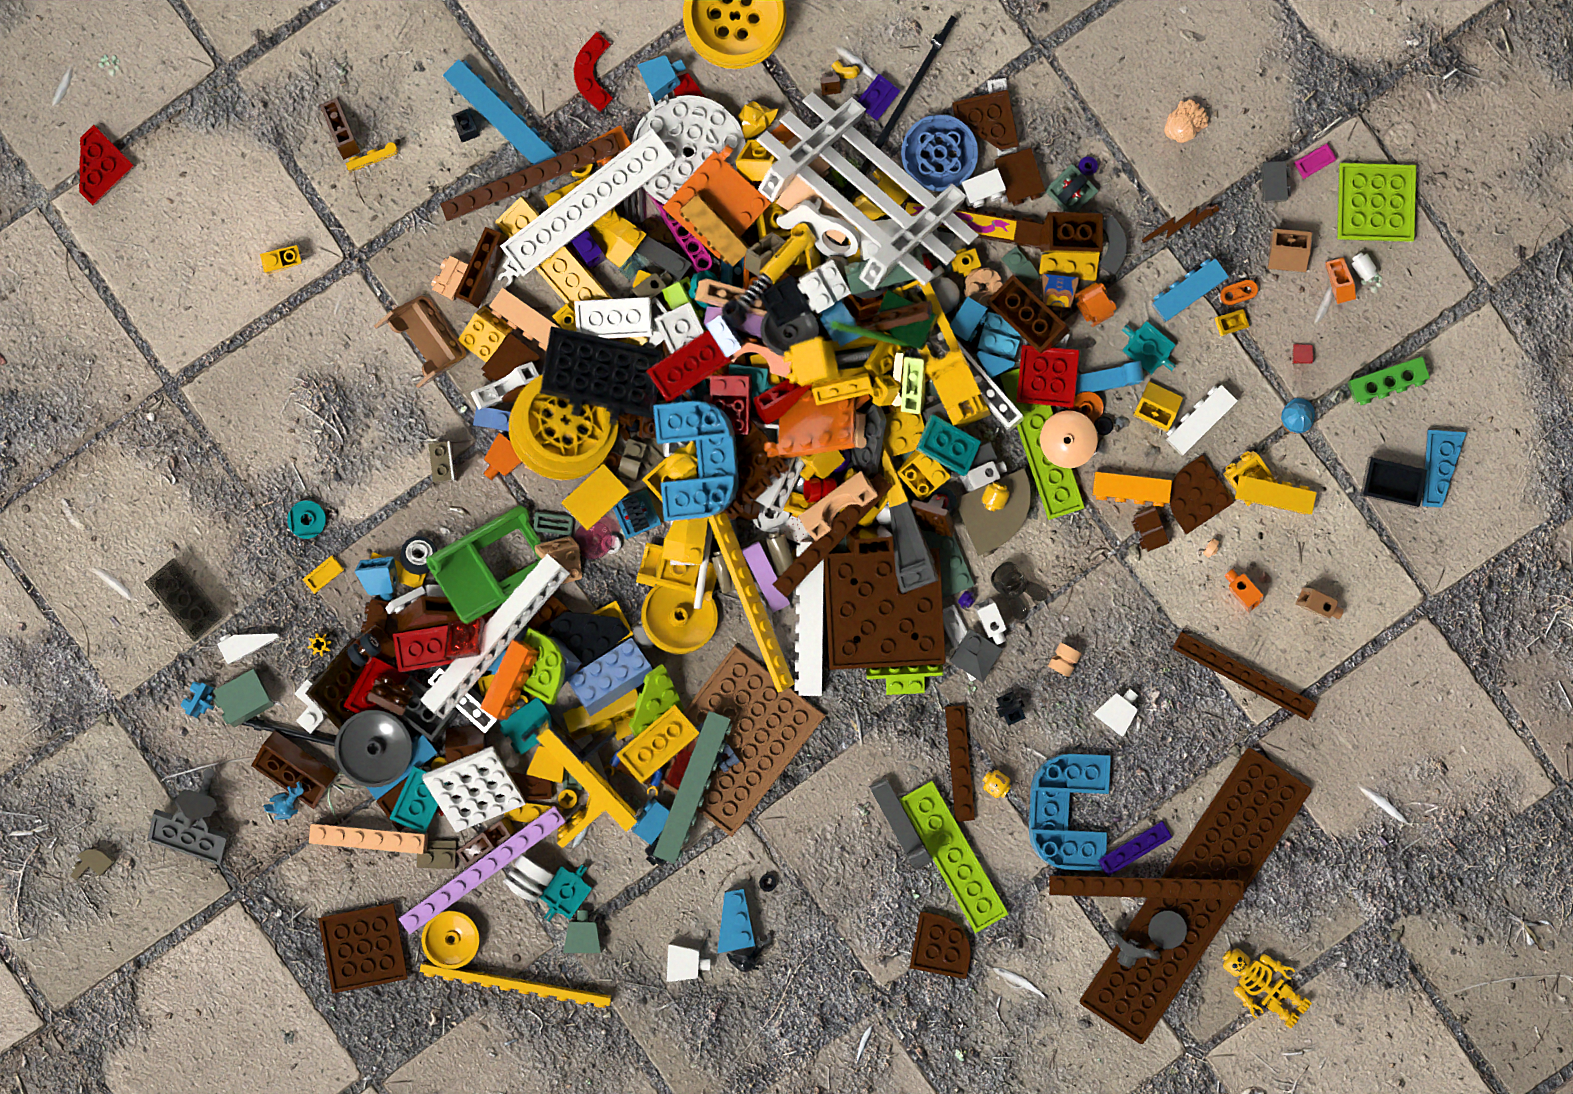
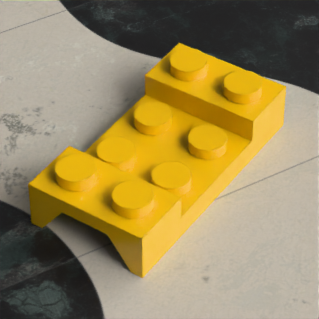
M646 542L636 582L655 587V584L692 593V597H695L700 565H670V560L662 558L663 546ZM709 559L703 600L711 601L717 579L712 559Z

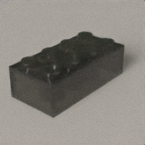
M177 558L171 559L144 582L193 642H197L226 618Z

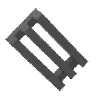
M643 187L638 189L640 220H636L635 192L631 194L632 220H629L628 197L624 200L625 219L633 225L642 224L644 221Z

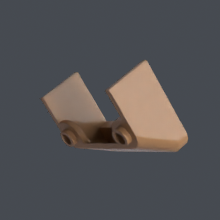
M419 296L391 310L374 325L375 329L388 324L391 330L396 333L405 331L427 361L421 368L425 378L416 385L417 388L435 380L466 357V351L432 302L425 296Z

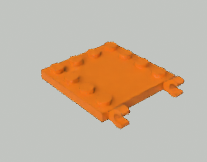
M728 144L719 154L714 150L662 206L665 211L718 259H720L721 253L717 249L714 251L707 244V238L696 233L694 230L695 226L691 221L686 222L680 215L682 213L680 211L681 206L699 192L731 228L741 236L771 204V201L725 160L733 152V148Z
M809 388L779 418L778 444L772 442L764 444V451H767V457L778 455L782 459L855 448L856 397L816 405L812 388Z

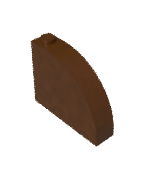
M420 596L397 614L398 633L450 625L451 632L471 628L489 621L494 616L493 609L466 624L460 619L447 597Z

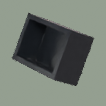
M1372 457L1368 458L1360 496L1419 508L1427 470Z

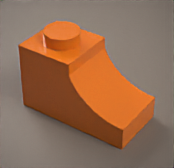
M1344 257L1325 262L1332 292L1337 304L1355 300V283Z

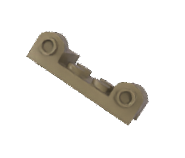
M780 531L769 534V537L740 546L742 551V549L759 541L777 576L782 575L793 563L784 532L780 533ZM721 550L714 551V554L710 556L722 594L736 590ZM745 558V561H746V563H747V566H748V568H749V571H750V573H751V576H752V578H753V581H754V582H757V580H756V578H755V576H754V574H753V572H752V570H751V568H750V566H749V564H748V562H747V560H746V558Z

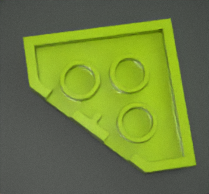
M662 664L646 674L643 682L645 685L642 693H639L635 705L636 712L629 722V727L635 738L673 705L681 712L685 710L669 674Z

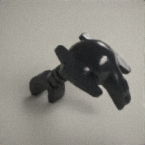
M767 934L765 942H762L760 937L757 936L758 945L750 956H732L727 953L729 962L741 972L759 970L756 967L757 962L755 960L764 948L771 945L772 939L770 934Z

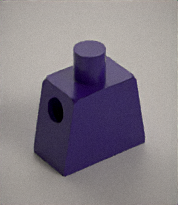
M587 230L571 241L591 270L606 260L603 252Z

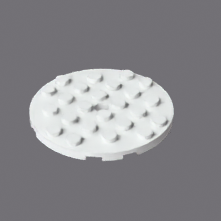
M691 95L677 96V98L665 100L654 106L641 119L632 138L633 144L649 130L653 129L676 159L642 186L653 198L663 204L673 196L714 150L719 154L727 144L733 148V152L725 160L737 170L736 159L746 144L739 123L722 105L708 98ZM686 148L694 150V154L691 157H686L683 154Z

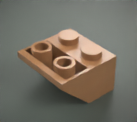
M1273 229L1270 237L1268 269L1306 273L1312 232Z

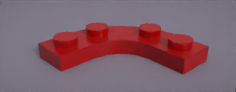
M596 32L580 49L576 57L574 79L581 95L601 113L613 98L595 81L593 71L597 60L611 44Z

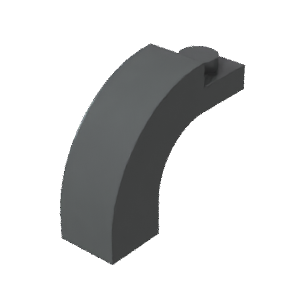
M1092 210L1089 211V213H1100L1097 210L1094 212ZM1110 215L1106 221L1103 219V232L1108 240V249L1098 266L1114 276L1125 258L1126 238L1121 225Z

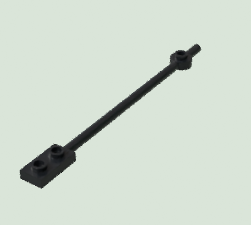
M951 15L940 34L936 33L930 42L933 45L874 144L879 150L956 23L957 18ZM866 158L859 171L865 175L873 162ZM848 181L843 189L845 192L843 197L850 202L858 188Z

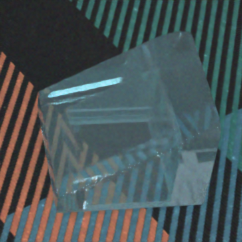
M630 256L618 271L630 281L642 266Z

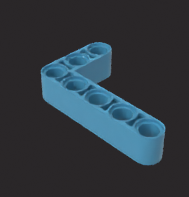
M1141 361L1127 363L1118 368L1078 375L1076 395L1084 391L1094 393L1142 383L1144 375Z

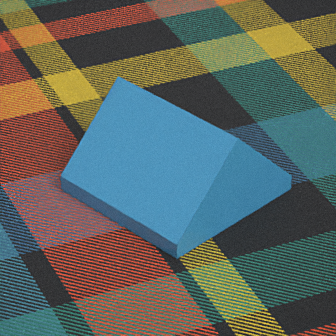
M980 351L977 352L975 357L982 370L991 380L1011 370L1015 364L1013 361Z

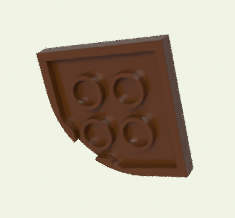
M1203 455L1182 468L1171 484L1169 506L1175 520L1185 535L1234 503Z
M920 911L909 968L966 979L970 961V945L964 931L957 923L945 916Z

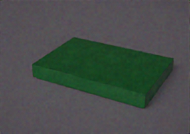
M887 290L877 313L916 303ZM931 312L930 319L925 321H917L882 331L919 350H923L938 315Z

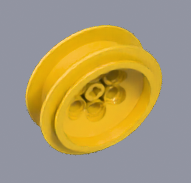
M539 375L523 388L511 410L508 427L512 447L519 459L529 469L543 477L554 480H572L583 477L594 471L608 455L617 436L618 420L617 425L609 424L611 412L606 411L607 408L589 404L581 406L584 415H579V417L571 415L572 404H568L569 400L540 394L542 375ZM558 401H564L567 407L559 406ZM543 412H549L552 417L546 418L543 415ZM582 427L586 429L587 433L581 434L578 431V428ZM545 430H551L554 436H547ZM563 438L570 439L572 444H565Z

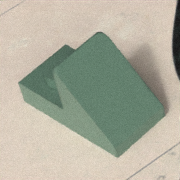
M1017 247L1001 258L1013 275L1026 287L1040 277L1030 260H1027Z

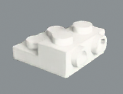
M832 259L798 277L800 283L797 285L802 294L807 293L809 297L807 303L811 310L816 309L817 313L851 294Z

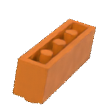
M512 640L480 708L496 719L508 720L516 700L520 697L521 690L528 680L529 673L537 661L539 651L524 641Z

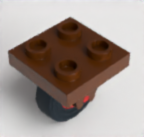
M939 488L927 496L924 502L913 500L911 508L920 529L930 530L941 536H953L955 529L951 517L957 511L958 502L952 491Z

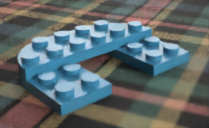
M693 401L653 405L657 444L696 440L700 479L661 483L664 521L706 518L721 513L733 501L739 483L735 434L729 418L721 409L707 402Z
M1059 754L1046 760L1036 771L1030 790L1029 839L1033 850L1045 863L1056 868L1068 870L1103 871L1097 860L1106 855L1107 832L1068 831L1070 792L1109 794L1111 756Z

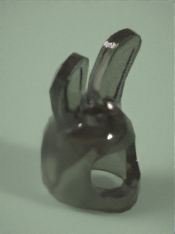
M1013 562L1001 564L991 575L992 586L1007 599L1011 613L1017 620H1023L1028 615V610L1019 597L1023 592L1039 602L1044 601L1047 597V590L1043 586L1027 580L1023 571Z

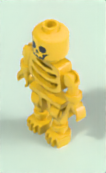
M1239 948L1232 951L1229 949L1223 955V968L1234 977L1240 976L1237 982L1241 986H1236L1234 993L1243 1001L1244 1007H1248L1254 1018L1257 1019L1258 1017L1254 1015L1253 1008L1259 1009L1260 1013H1263V1010L1245 992L1250 995H1257L1263 990L1266 991L1267 994L1260 1003L1265 1006L1268 1002L1266 1007L1271 1012H1276L1281 1020L1284 1019L1283 1024L1289 1029H1292L1300 1018L1294 1012L1289 1014V1010L1283 1009L1281 1007L1282 1003L1279 1001L1282 998H1289L1292 1000L1291 1003L1293 1005H1297L1296 1010L1301 1014H1304L1312 1004L1306 997L1301 999V995L1295 994L1292 991L1293 989L1286 983L1282 985L1284 981L1281 978L1273 986H1270L1272 971L1267 965L1273 968V971L1282 973L1287 979H1291V977H1288L1284 970L1295 972L1293 968L1282 965L1279 960L1275 961L1270 956L1262 954L1259 958L1260 962L1253 960L1250 964V957ZM1265 970H1266V972H1267V977H1266V980L1264 981V979H1262V978H1263V976H1264V974H1265ZM1256 985L1260 986L1258 989L1254 991L1250 990L1254 988ZM1275 992L1279 994L1277 998L1273 997Z

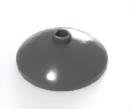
M767 312L762 319L760 327L761 337L767 348L785 357L784 352L791 351L790 346L818 338L819 331L817 321L812 313L801 316L777 328ZM789 334L791 337L787 338L785 335Z

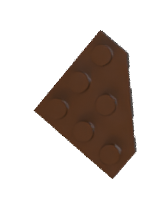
M1009 90L952 102L955 118L962 121L973 133L1001 151L1020 147Z

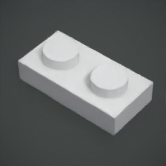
M421 586L391 601L385 609L389 615L394 612L398 614L420 596H424L426 592Z

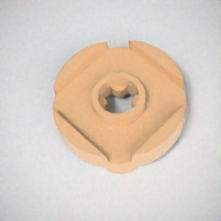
M979 267L971 271L965 280L966 290L964 289L966 297H970L986 307L988 306L986 302L1003 283L996 271L988 267ZM987 283L986 288L980 291V284Z

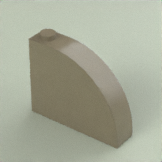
M1024 468L994 481L1007 486V490L1010 493L1005 507L1001 510L996 509V512L985 508L986 504L982 502L981 498L987 485L957 498L958 513L978 556L982 555L984 558L993 554V549L1009 541L1024 523L1028 514L1031 495L1029 480Z

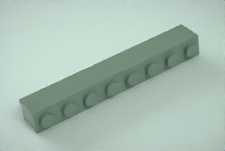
M711 711L708 712L653 856L674 864L676 860L680 862L684 852L680 849L683 842L686 844L691 834L688 832L690 824L694 825L698 816L695 814L697 806L701 807L704 796H702L704 788L708 789L712 778H709L711 770L715 771L719 761L716 760L718 752L722 753L726 742L722 740L725 734L729 735L733 725L729 723L731 719Z

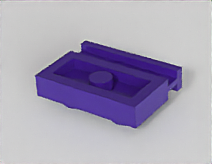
M878 74L857 102L866 109L865 113L878 121L901 90Z

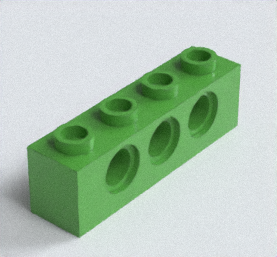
M1422 356L1348 381L1347 383L1354 403L1360 402L1362 406L1372 402L1371 398L1378 396L1379 399L1390 396L1389 392L1396 390L1397 393L1408 390L1407 386L1413 384L1415 387L1426 384L1425 380L1430 377ZM1404 371H1409L1412 374L1410 381L1404 380ZM1386 377L1393 379L1394 384L1392 387L1385 385ZM1368 383L1375 385L1376 390L1374 393L1367 391L1366 386Z

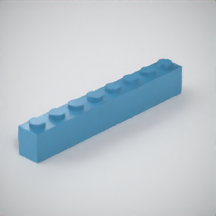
M458 59L443 74V77L533 166L557 156L553 152L555 148L547 140L543 142L539 138L541 134L534 127L530 129L526 125L527 120L521 114L516 116L512 112L514 108L506 100L502 102L498 98L500 94L493 87L489 89L485 85L487 81L480 74L475 75L471 71L473 68L465 60L461 62ZM560 177L550 180V182L554 184Z

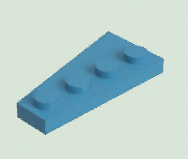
M1427 430L1424 466L1427 474L1422 494L1423 507L1442 508L1466 432Z

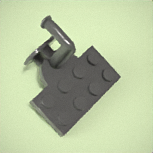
M212 769L204 770L203 784L199 793L192 790H183L179 793L176 799L178 810H176L174 815L155 809L147 841L217 865L221 864L228 834L210 828L208 817L213 814L216 808V801L208 796L212 778L215 775Z

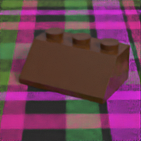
M1048 212L1040 233L1041 252L1086 254L1103 252V213Z

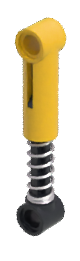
M799 223L792 228L789 239L760 270L761 275L758 276V280L753 281L754 285H750L749 290H745V295H741L737 301L727 302L722 307V314L732 327L742 326L747 320L749 305L751 303L754 304L753 300L755 298L759 299L758 295L760 293L763 294L762 290L764 288L767 289L768 283L774 284L804 250L814 246L816 238L805 223Z

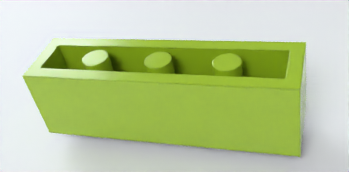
M689 277L683 278L664 288L662 292L671 310L690 302L703 331L708 330L706 326H703L706 310L689 295V289H691Z

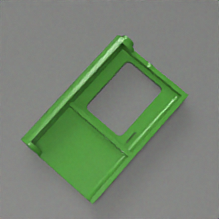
M516 506L426 558L430 571L464 623L467 624L507 601L514 590L520 586L527 575L539 564L541 558L535 552V545L541 544L528 522L530 513L526 507ZM519 529L538 560L506 580L497 582L480 555V550Z

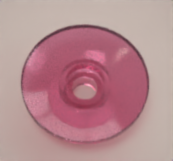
M597 522L588 531L581 525L575 534L574 540L579 545V553L585 558L599 559L606 555L611 548V532L601 522ZM594 537L598 538V542L596 544H593L592 542Z

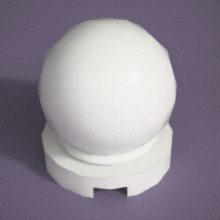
M939 265L932 271V274L935 276L929 282L944 314H947L957 306L960 300V291L956 283L949 278L943 277L942 274L945 270ZM916 285L914 292L922 294L923 302L927 301L922 288Z

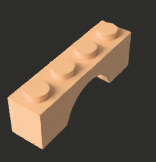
M860 471L801 514L799 518L805 530L817 541L831 530L833 518L843 507L851 504L863 507L878 495L871 482Z

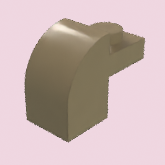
M628 439L618 469V477L636 482L647 444Z
M85 850L77 855L82 862L78 861L71 870L73 872L70 876L75 881L79 880L89 868L99 876H103L114 864L115 860L103 850Z

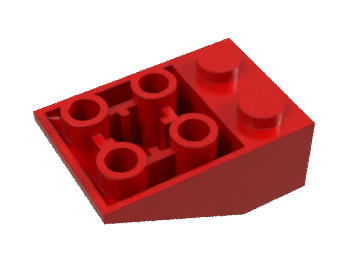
M713 373L710 376V404L715 405L727 415L733 426L734 434L748 435L752 397V374Z

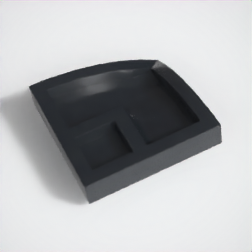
M792 275L764 290L763 294L760 293L758 295L777 328L812 312Z

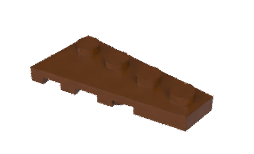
M482 767V768L479 769V771H487V770H488V769L485 768V767ZM508 771L525 800L552 799L550 780ZM494 781L487 782V784L493 785L496 783ZM498 794L495 797L502 798L505 795Z

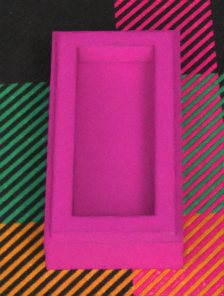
M1325 144L1294 162V165L1302 179H1305L1337 159L1329 145Z

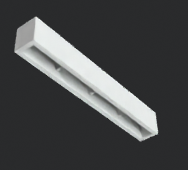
M800 541V545H797L796 557H799L813 541ZM823 560L796 587V595H800V603H796V614H800L799 622H796L795 632L799 633V641H795V652H799V660H795V672H799V679H795V691H799V696H822Z

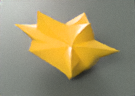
M755 101L744 105L740 114H738L744 139L747 140L759 135L766 128L773 126L771 123L777 114L778 108L769 109Z
M691 441L685 448L673 451L665 459L664 469L673 481L698 479L697 451L694 442Z

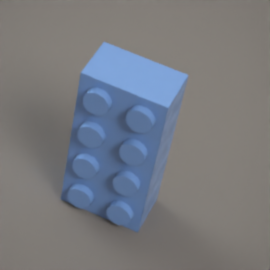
M630 638L568 677L567 681L591 717L643 684L646 674L652 671V667L633 639Z

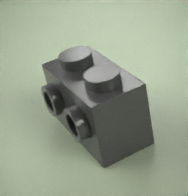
M1286 161L1263 162L1261 164L1263 203L1286 202L1288 197L1291 196V186L1287 185V178L1290 177V168L1286 166Z

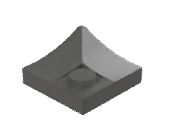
M969 628L949 661L984 683L1003 649Z

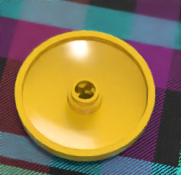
M656 585L648 593L642 605L641 622L643 629L652 643L664 651L674 654H687L697 651L707 644L717 627L718 612L713 598L711 597V601L703 600L702 608L698 609L694 608L695 597H692V593Z

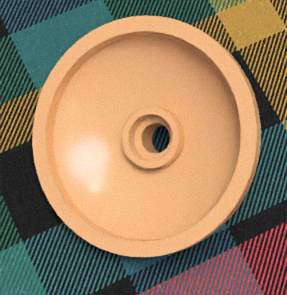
M1067 410L1054 414L1045 422L1040 434V444L1044 455L1053 464L1063 468H1075L1083 465L1093 456L1098 444V435L1094 424L1087 416L1077 411ZM1065 437L1071 438L1069 444L1064 442Z

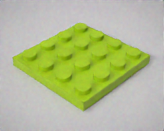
M1339 163L1337 240L1414 242L1416 165Z

